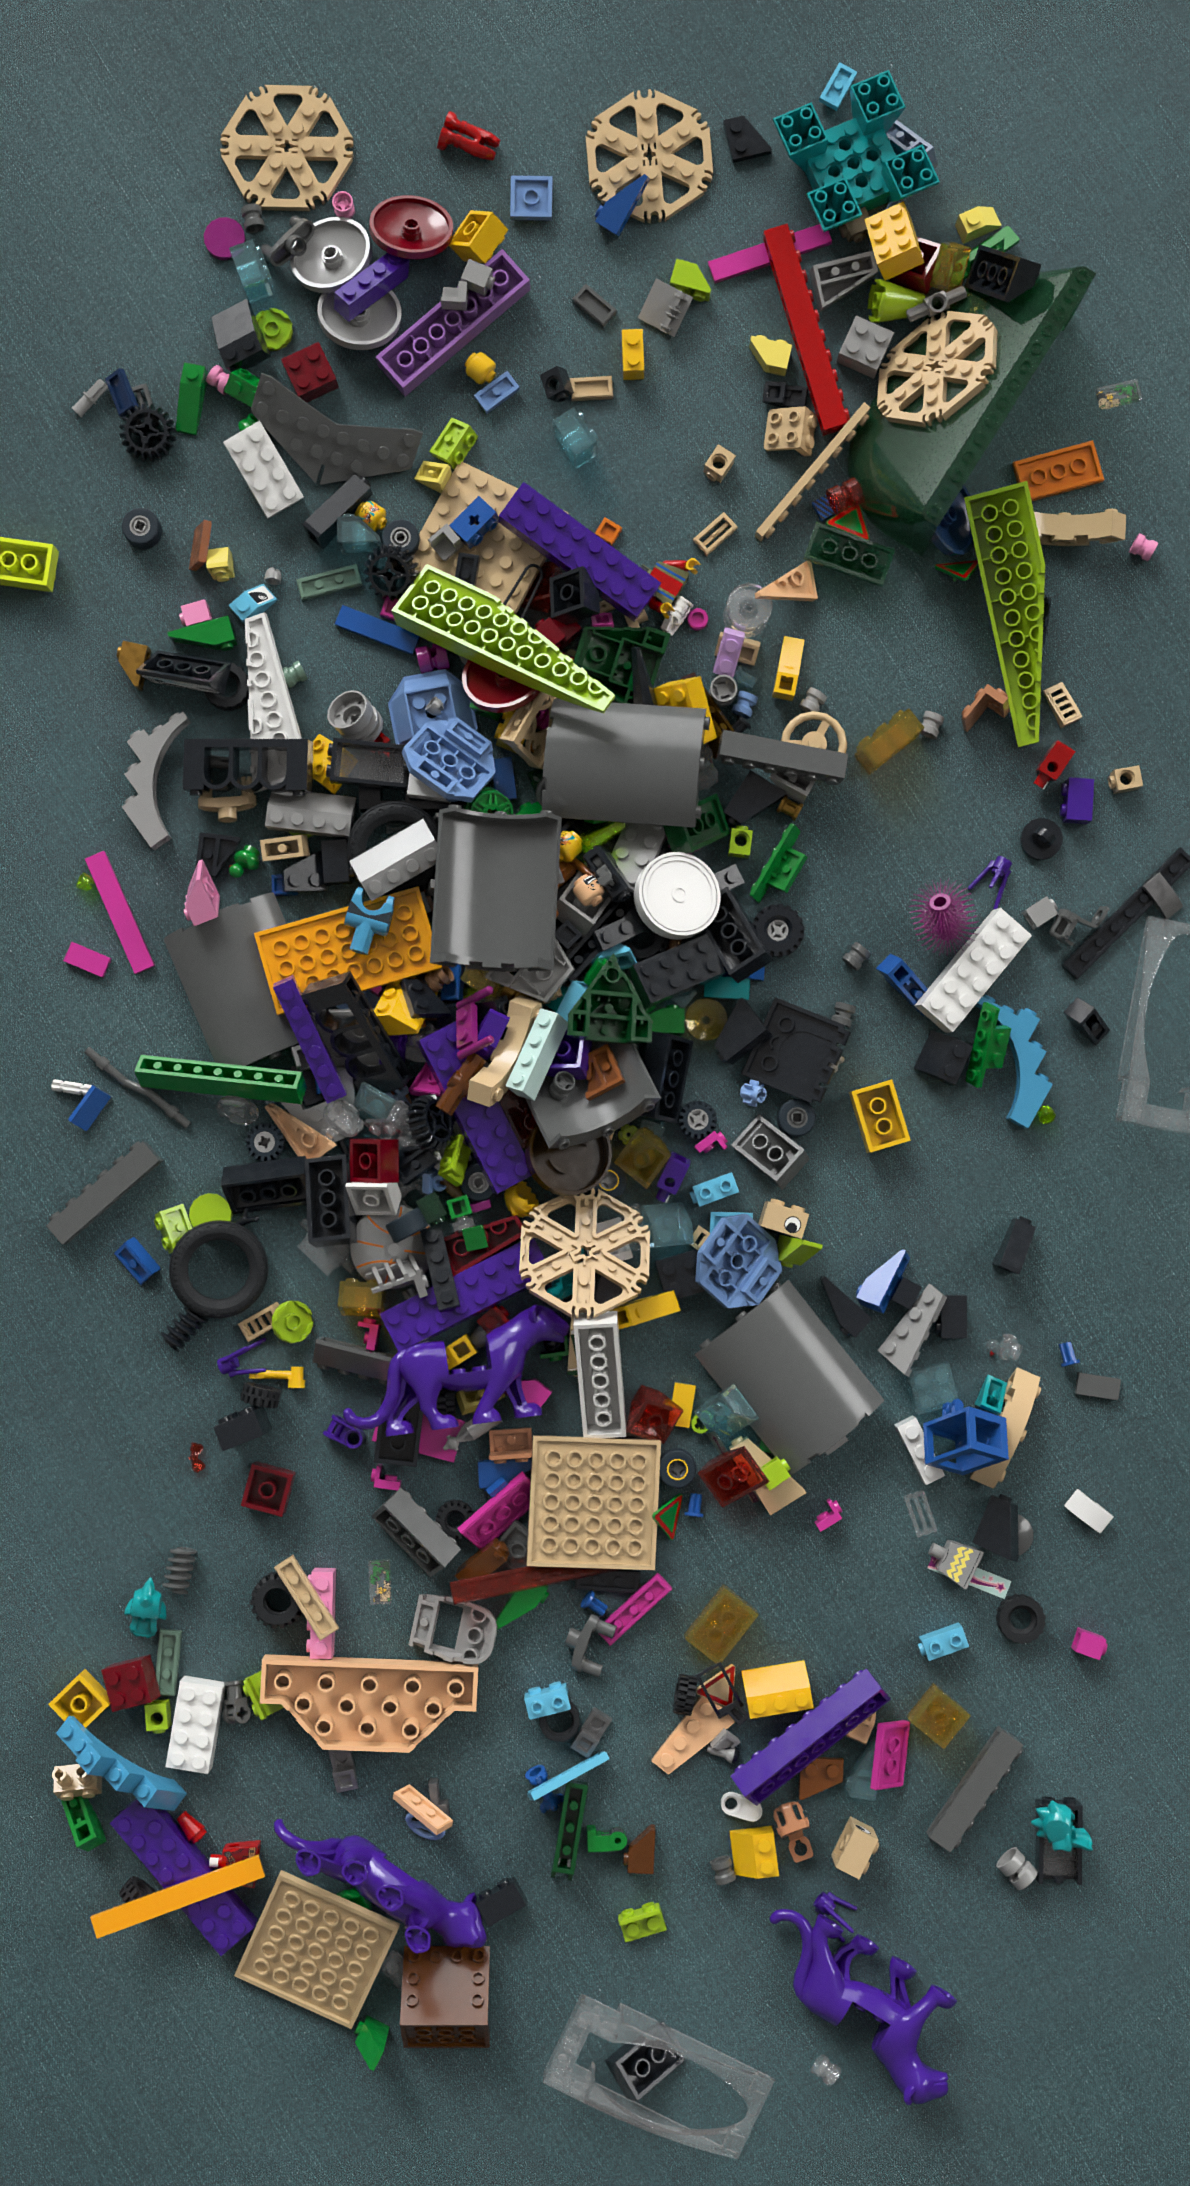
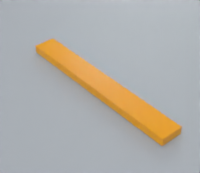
M259 1854L91 1915L90 1918L96 1938L98 1939L265 1877V1872Z

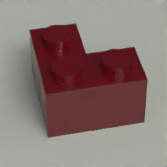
M550 617L546 620L541 619L534 626L538 632L557 646L560 651L582 634V627L577 622L566 625Z

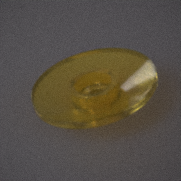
M708 998L697 1000L691 1004L685 1016L686 1027L690 1034L704 1041L719 1037L727 1022V1014L724 1007L719 1002ZM704 1016L709 1017L710 1022L708 1024L702 1022Z

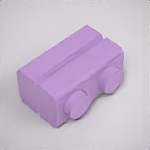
M725 627L713 673L734 677L745 637L744 632Z

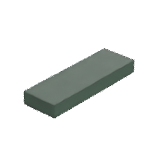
M357 564L296 579L302 601L363 586Z
M161 1628L159 1632L155 1675L161 1695H176L182 1630Z

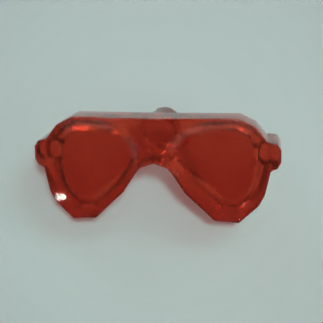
M192 1442L189 1459L191 1460L194 1472L199 1473V1471L205 1468V1463L198 1459V1455L203 1451V1446Z

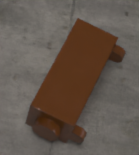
M495 1537L461 1564L455 1574V1577L459 1580V1585L470 1591L505 1563L510 1553L507 1545Z

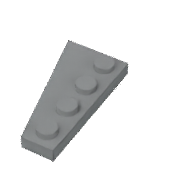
M928 1284L914 1302L911 1310H908L878 1349L884 1357L908 1377L912 1372L910 1368L914 1360H917L921 1353L919 1352L924 1340L927 1341L930 1334L929 1329L932 1323L936 1322L947 1299L944 1294L931 1284Z

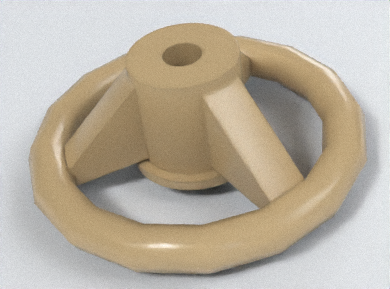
M816 711L801 713L789 721L782 733L781 741L826 749L827 741L824 734L830 725L838 736V752L846 753L847 739L844 729L836 719L826 713ZM812 719L822 721L817 731L807 733L802 740H790L791 733L802 722Z

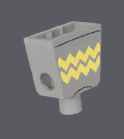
M948 1539L944 1547L933 1543L928 1554L938 1559L935 1567L964 1589H967L984 1552L979 1548Z

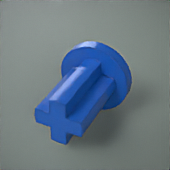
M1071 1342L1059 1344L1064 1362L1061 1364V1367L1080 1363V1359L1076 1360Z
M690 1493L688 1512H685L684 1516L703 1518L704 1514H700L702 1494Z
M589 1591L583 1598L580 1606L582 1608L588 1607L599 1616H603L608 1606L594 1597L595 1592Z

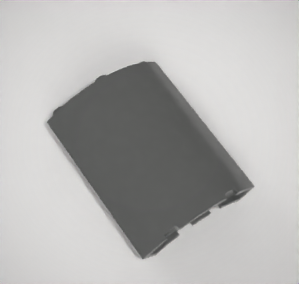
M562 699L553 700L550 712V719L553 720L551 727L547 729L543 777H547V779H545V790H542V810H549L554 815L569 819L682 827L696 826V821L701 819L702 806H698L700 771H704L705 758H702L705 730H709L710 717H706V709L611 703L603 714Z
M449 805L448 808L439 810L430 963L448 967H455V964L464 965L466 969L500 972H517L518 969L528 968L529 972L553 970L562 817L554 815L549 810H542L539 814L507 815V812L496 811L494 814L461 809L460 805Z
M273 892L251 898L249 903L240 906L236 903L219 910L217 918L196 926L193 925L186 930L180 928L163 938L215 1063L252 1066L267 1058H270V1060L282 1056L281 1052L289 1050L291 1047L299 1046L286 1015L278 1016L254 936L256 932L287 924ZM313 1012V1013H311V1014H312L313 1019H314V1021H315V1023H316V1025H317V1021H316V1018H315L316 1012Z
M582 974L576 981H584L586 974ZM542 1003V1009L554 1012L551 1008ZM508 1027L505 1028L500 1039H504ZM592 1042L591 1052L605 1044L611 1047L625 1083L590 1101L585 1096V1093L588 1092L587 1079L575 1080V1086L565 1099L558 1100L549 1093V1085L554 1077L545 1076L535 1101L525 1098L549 1149L559 1148L563 1150L569 1146L588 1142L601 1136H610L615 1130L655 1107V1104L661 1097L634 1044Z
M787 1280L782 1285L778 1282L769 1289L771 1293L759 1305H756L748 1313L745 1310L735 1317L736 1322L712 1341L708 1338L699 1345L701 1349L695 1356L773 1455L777 1456L780 1460L785 1459L791 1468L788 1471L791 1476L808 1465L812 1458L822 1455L859 1425L858 1422L864 1416H869L885 1400L791 1282Z

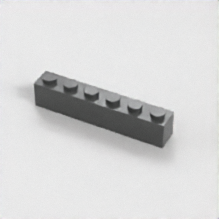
M723 730L720 736L717 760L722 761L721 763L725 765L739 764L745 769L760 768L766 773L780 772L784 773L787 777L801 776L805 777V780L808 781L822 780L829 785H838L845 778L848 754Z
M138 1141L129 1148L130 1153L125 1157L122 1155L113 1162L114 1167L109 1171L107 1169L102 1171L97 1176L99 1180L93 1185L91 1183L86 1185L81 1190L83 1194L77 1199L75 1197L70 1199L65 1204L66 1208L61 1213L57 1211L49 1218L50 1222L46 1226L62 1245L71 1242L163 1161L147 1142L142 1141L140 1143Z
M998 1725L926 1831L930 1839L950 1853L954 1848H958L964 1832L971 1829L977 1813H981L984 1810L987 1798L997 1791L1000 1779L1007 1776L1013 1760H1017L1022 1754V1747L1024 1745L1019 1739Z

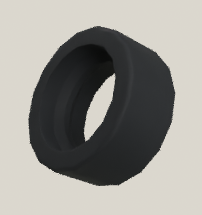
M570 1700L571 1709L568 1711L572 1716V1723L566 1731H552L547 1724V1716L539 1718L540 1729L549 1740L564 1742L571 1739L577 1733L579 1728V1712Z

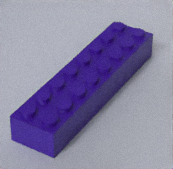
M525 482L521 484L499 514L498 523L565 572L581 566L585 567L599 592V597L633 622L638 619L660 588V581Z
M456 1021L416 1041L442 1094L446 1090V1085L453 1073L460 1068L465 1058L460 1060L457 1057L459 1049H457ZM468 1095L465 1098L463 1097L453 1115L492 1192L498 1194L532 1176L526 1164L525 1153L499 1102L497 1101L491 1107L468 1100Z
M534 1238L529 1243V1262L531 1264L544 1260ZM521 1242L453 1276L461 1307L439 1312L434 1288L431 1287L426 1290L428 1296L419 1298L417 1294L380 1313L398 1352L414 1344L424 1343L527 1290L526 1284L531 1282V1279L525 1278L521 1280V1274L519 1275Z
M867 1669L860 1670L853 1675V1679L850 1682L840 1685L836 1689V1693L831 1697L822 1699L817 1708L806 1712L802 1716V1720L797 1724L788 1726L783 1735L773 1738L764 1750L754 1753L749 1762L739 1765L734 1770L735 1773L731 1775V1778L744 1797L757 1806L889 1702L891 1698Z
M136 1798L110 1822L111 1826L164 1889L216 1870L209 1867V1860L195 1844L187 1840L182 1828L167 1810L146 1808ZM233 1889L181 1908L220 1956L255 1927L258 1920Z

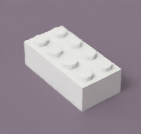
M260 421L223 442L267 519L304 498Z
M184 1676L180 1680L166 1761L167 1768L208 1774L212 1769L226 1689L224 1682Z

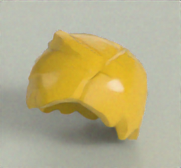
M523 1180L507 1188L504 1193L505 1203L511 1214L521 1218L529 1216L530 1211L533 1212V1208L539 1206L536 1195L531 1193V1188L526 1186L527 1182H523Z

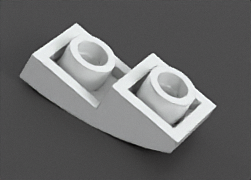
M1079 1489L1074 1492L1064 1505L1099 1533H1102L1114 1518L1108 1511L1092 1501Z

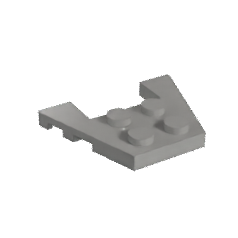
M555 937L553 970L529 972L528 968L519 969L515 975L510 972L489 971L485 978L548 1003L575 969Z
M346 1069L338 1072L347 1090L346 1096L328 1104L325 1101L308 1109L304 1108L303 1103L281 1102L291 1115L333 1142L360 1132L358 1105H356L355 1096L356 1087L353 1083L354 1078L347 1073Z

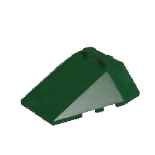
M584 627L573 663L579 668L582 667L588 672L590 677L598 680L615 695L614 700L618 703L633 704L632 647H640L653 686L671 634L652 627Z

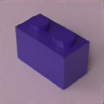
M1069 777L1065 783H1062L1061 796H1064V802L1060 806V816L1063 817L1062 823L1088 824L1092 821L1094 779Z

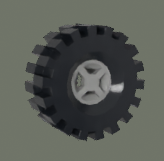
M772 904L764 907L752 922L771 957L782 958L789 956L800 946L804 938L805 926L802 923L803 919L799 917L796 910H792V907L788 905L786 907L783 904Z

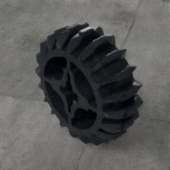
M143 403L142 410H140L136 405L134 406L135 413H132L130 410L127 411L130 416L129 419L122 417V420L126 423V425L122 424L119 426L121 430L125 431L119 434L120 438L125 439L122 441V445L124 447L128 446L126 451L129 454L134 452L133 457L135 459L141 455V460L145 462L148 456L149 460L154 462V456L156 455L161 460L162 456L160 453L164 452L165 455H168L169 452L166 448L173 449L174 447L170 443V441H176V437L171 434L177 430L175 427H170L174 424L173 419H168L170 415L168 412L163 413L162 407H158L155 411L154 404H150L149 409H147L146 404ZM154 417L163 423L164 433L154 428ZM145 418L142 425H135L139 419ZM148 429H150L152 434H148L146 437L144 432H148ZM132 433L141 437L142 448L134 444ZM162 439L157 446L151 448L153 441Z
M390 543L388 547L382 544L380 549L377 547L373 549V553L367 556L369 560L364 563L368 568L363 573L369 575L365 578V582H371L369 589L375 588L376 596L382 593V600H385L387 595L390 601H394L395 598L400 600L410 585L414 584L416 576L420 574V571L415 570L419 563L412 562L415 555L409 557L407 555L409 549L401 551V545L395 548L393 543ZM387 557L385 566L377 568L380 558ZM406 577L404 586L396 587L398 578Z
M435 1094L422 1095L411 1102V1105L408 1107L409 1112L407 1113L409 1118L407 1123L410 1126L408 1131L412 1133L411 1138L416 1140V1145H420L421 1150H426L427 1152L441 1151L451 1145V1141L454 1139L452 1134L455 1133L453 1128L455 1123L452 1120L454 1115L450 1116L435 1106L440 1099Z

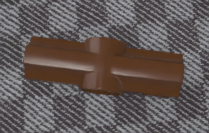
M475 1053L466 1057L460 1068L449 1079L446 1090L435 1106L452 1116L463 1097L465 1098L468 1095L469 1080L483 1068L486 1061Z

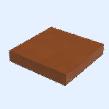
M203 520L195 528L189 570L197 571L206 563L212 527L211 521Z

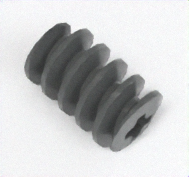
M179 1546L169 1551L175 1557L168 1558V1561L173 1563V1566H166V1569L171 1574L164 1575V1578L168 1579L169 1583H162V1586L174 1593L188 1594V1591L184 1588L190 1586V1583L186 1580L191 1579L192 1575L187 1571H192L194 1568L190 1563L195 1562V1557L191 1554H196L197 1550Z

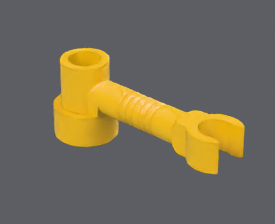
M292 1366L291 1371L266 1370V1372L249 1374L250 1379H288V1388H305V1380H303L304 1367Z

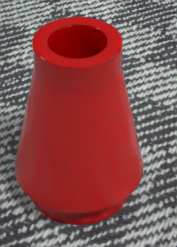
M187 1811L176 1819L187 1840L193 1844H196L207 1833L204 1829L205 1826Z

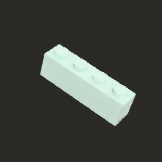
M541 1008L506 1083V1087L517 1096L533 1101L537 1097L567 1030L568 1022L558 1013Z

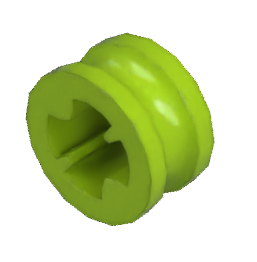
M702 1413L694 1415L691 1419L692 1429L697 1433H705L710 1427L709 1418ZM697 1418H701V1420L704 1418L706 1420L703 1429L695 1427Z

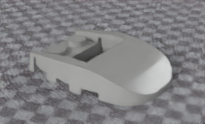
M419 1594L409 1646L418 1645L424 1648V1652L441 1657L444 1661L463 1662V1664H479L490 1656L497 1636V1623L491 1611L455 1596ZM441 1602L463 1608L455 1649L432 1643Z

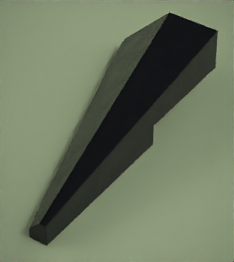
M632 647L633 704L657 705L654 689L640 647Z

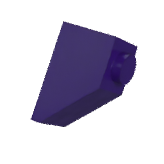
M490 1008L478 1026V1041L491 1035L494 1038V1043L475 1052V1054L488 1060L496 1049L510 1017Z

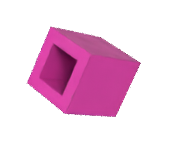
M1078 1627L1071 1648L1075 1652L1100 1660L1101 1655L1104 1656L1106 1653L1107 1640L1101 1635Z

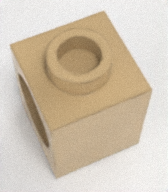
M718 444L705 463L703 472H705V475L710 480H717L721 483L734 464L736 455ZM715 462H721L724 465V467L721 469H717L713 466V464Z
M1139 765L1116 769L1110 773L1108 784L1110 789H1113V794L1138 790L1143 786ZM1121 775L1128 778V785L1121 783Z

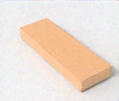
M410 1784L394 1792L393 1799L435 1835L452 1827L453 1820Z

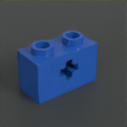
M478 496L449 526L461 541L471 549L473 546L481 543L483 536L488 531L495 529L499 517L497 512Z

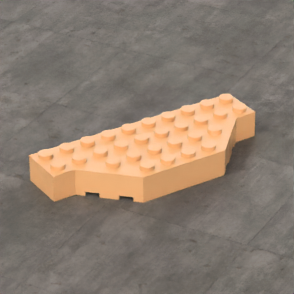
M265 1654L262 1659L260 1704H282L296 1718V1721L317 1741L322 1750L410 1753L419 1742L426 1738L454 1711L476 1712L479 1664L347 1657L310 1659V1656Z

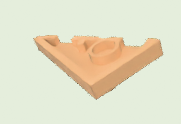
M807 560L756 592L755 599L814 601L818 599L811 560Z
M273 1102L265 1106V1109L298 1157L306 1156L307 1159L319 1158L337 1146L333 1141Z

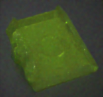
M612 821L598 823L582 834H578L583 841V853H587L595 845L603 846L617 837L625 829V824Z

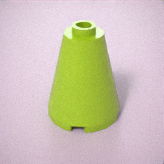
M875 279L874 281L877 283L871 286L868 297V309H872V315H868L870 322L879 323L907 318L906 311L923 303L925 295L883 279Z

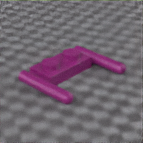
M487 986L456 1003L458 1009L456 1010L457 1049H459L457 1057L460 1060L494 1043V1038L491 1035L478 1041L477 1005H475L477 1001L493 993L491 986Z

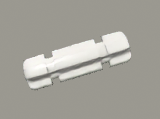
M56 1079L52 1082L53 1091L83 1094L84 1096L92 1086L68 1081L63 1082Z

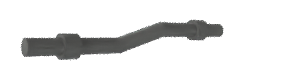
M90 1046L85 1050L84 1053L96 1063L100 1070H105L121 1085L150 1098L166 1112V1116L170 1119H175L185 1129L191 1124L187 1118L179 1113V1109L176 1106H171L152 1089L141 1087L139 1083L126 1078L110 1064V1061L105 1056L101 1057Z

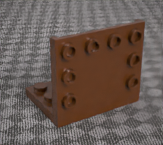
M404 1946L400 2030L404 2048H490L488 2023L490 1946H483L477 1949L470 1947L430 1946L428 1951L417 1954L409 1946Z

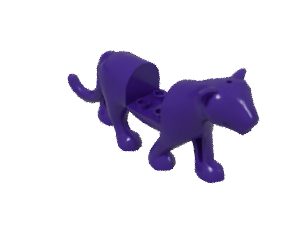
M535 1304L486 1335L489 1369H487L486 1365L473 1367V1372H465V1368L451 1370V1375H449L444 1341L414 1344L397 1352L391 1359L388 1368L387 1391L379 1410L370 1417L362 1418L356 1416L352 1409L346 1408L343 1411V1417L348 1425L360 1430L373 1429L386 1421V1437L415 1433L412 1423L403 1420L407 1411L419 1401L420 1410L427 1417L432 1430L459 1427L455 1416L450 1414L443 1415L437 1409V1399L441 1388L463 1392L485 1389L473 1415L472 1425L502 1421L500 1413L493 1407L504 1392H506L511 1401L515 1419L543 1415L537 1403H527L524 1397L521 1377L526 1353L532 1346L541 1341L563 1343L570 1326L551 1308Z
M277 1819L274 1822L273 1829L277 1836L287 1846L298 1851L295 1861L303 1875L308 1877L321 1872L330 1878L354 1886L361 1896L405 1925L406 1942L409 1948L416 1954L428 1951L431 1946V1935L428 1929H434L442 1936L443 1943L454 1948L470 1947L477 1949L483 1947L486 1943L487 1935L482 1924L481 1913L476 1906V1894L474 1892L468 1894L462 1902L448 1900L424 1879L418 1882L386 1859L387 1854L366 1838L352 1835L345 1836L344 1839L332 1837L323 1841H310L299 1838L288 1831L282 1819Z
M779 1909L773 1912L769 1919L770 1923L777 1924L780 1921H790L800 1931L802 1953L794 1973L793 1988L796 1996L805 2007L833 2026H837L841 2022L852 2002H855L854 2006L863 2012L868 2010L880 2022L873 2038L872 2050L904 2096L905 2104H924L947 2095V2073L935 2070L923 2063L917 2052V2044L923 2025L933 2010L938 2006L950 2009L956 2004L957 2000L944 1989L932 1984L924 1997L911 2007L904 1980L913 1978L917 1970L895 1956L891 1957L889 1965L890 1994L869 1984L850 1980V1963L852 1958L860 1953L873 1956L878 1952L879 1947L873 1941L857 1934L849 1943L838 1948L832 1956L828 1946V1938H838L844 1931L837 1923L818 1914L812 1929L808 1920L794 1910Z

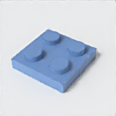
M511 176L510 220L552 221V176Z

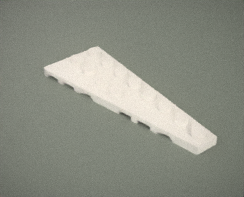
M261 613L246 618L245 638L248 656L246 665L248 666L247 686L249 687L248 720L250 738L302 739L268 616L266 613ZM250 751L252 782H254L257 776L258 751ZM268 751L267 777L270 785H279L285 779L287 751ZM263 786V788H261L257 792L266 790L267 788Z

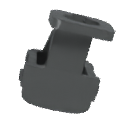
M1100 906L1091 922L1082 919L1067 909H1059L1049 934L1066 946L1072 947L1074 943L1068 940L1076 924L1079 923L1089 928H1097L1103 922L1109 907Z

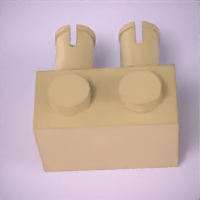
M79 1764L54 1767L52 1778L54 1779L53 1793L60 1800L69 1801L78 1796L93 1798L95 1794H102L101 1776L88 1775Z

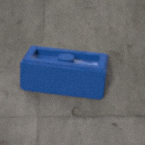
M135 1237L127 1240L114 1253L140 1285H143L160 1270V1266Z

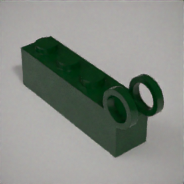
M571 1780L565 1785L550 1878H555L556 1872L568 1874L567 1881H572L588 1789L587 1782Z

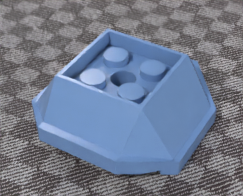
M446 669L403 677L388 702L395 743L406 745L426 722L448 720L456 717L478 731L475 711L469 707L471 701L465 693L462 681ZM436 696L442 701L444 709L440 715H437L435 718H429L425 708L431 699Z
M458 717L426 722L402 750V755L409 772L449 802H472L496 772L492 754V742Z
M748 1214L721 1218L697 1252L695 1282L725 1308L759 1305L782 1272L776 1240Z

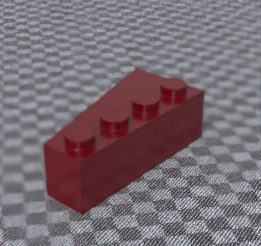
M515 1215L483 1225L488 1248L467 1252L462 1232L444 1237L453 1276L520 1242L521 1226H523L521 1219Z

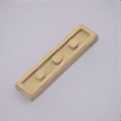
M294 1555L274 1567L320 1641L339 1629V1626Z

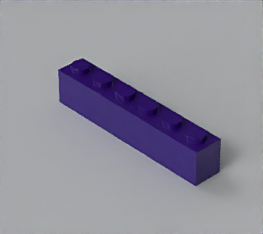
M294 975L274 983L273 989L326 1103L328 1104L346 1096L347 1090L313 1016L301 997L302 993Z

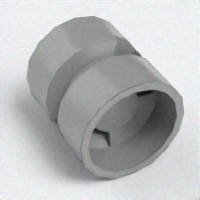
M719 675L711 682L708 693L718 707H727L735 699L737 683L731 676Z
M1017 1847L1006 1851L996 1865L1004 1876H1009V1881L1017 1890H1022L1030 1885L1038 1873L1037 1869L1029 1861H1025V1856Z

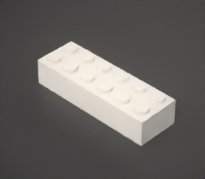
M1002 908L991 911L979 926L980 928H977L974 932L976 935L973 934L970 937L971 939L965 943L914 1005L945 1033L954 1032L1032 936Z
M608 1311L594 1319V1312H591L590 1319H587V1313H579L578 1318L574 1316L573 1326L583 1437H626V1413L617 1311Z

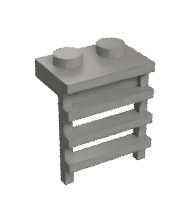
M412 1253L408 1254L409 1259L401 1261L400 1258H397V1263L389 1265L386 1262L383 1263V1268L377 1270L376 1267H372V1272L364 1274L366 1279L372 1277L376 1279L378 1286L371 1288L372 1294L412 1281L419 1298L428 1296L426 1288L429 1287L422 1268L418 1267ZM399 1268L403 1277L396 1280L392 1270ZM387 1272L391 1282L383 1284L379 1275Z

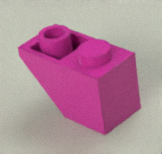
M536 1378L521 1380L527 1403H537L541 1408L552 1391Z

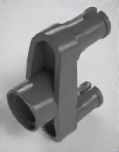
M298 216L291 217L289 224L292 228L273 247L267 244L262 245L260 248L262 257L266 258L274 266H281L294 256H302L307 250L308 241L315 232V226L310 220L301 219ZM296 241V245L292 248L293 242Z
M591 1614L582 1631L571 1627L565 1646L574 1649L572 1670L579 1673L583 1671L599 1678L603 1665L588 1660L585 1656L590 1638L594 1632L613 1638L617 1626L599 1619L600 1617Z

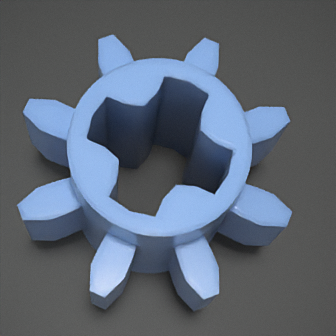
M750 1079L749 1084L745 1083L740 1090L742 1102L753 1107H757V1102L762 1103L767 1095L764 1084Z

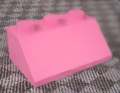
M203 859L198 861L188 886L185 909H183L187 920H191L194 926L217 918L219 913L220 895Z

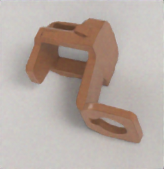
M787 1802L780 1805L773 1811L774 1820L778 1825L776 1829L781 1838L789 1837V1851L794 1862L799 1863L812 1858L811 1844L803 1836V1830L810 1828L809 1820L804 1816L801 1805L798 1802ZM797 1805L800 1813V1820L796 1818L792 1807ZM777 1812L783 1813L786 1821L784 1826H781ZM800 1840L801 1843L806 1845L807 1852L805 1855L799 1856L795 1853V1841Z

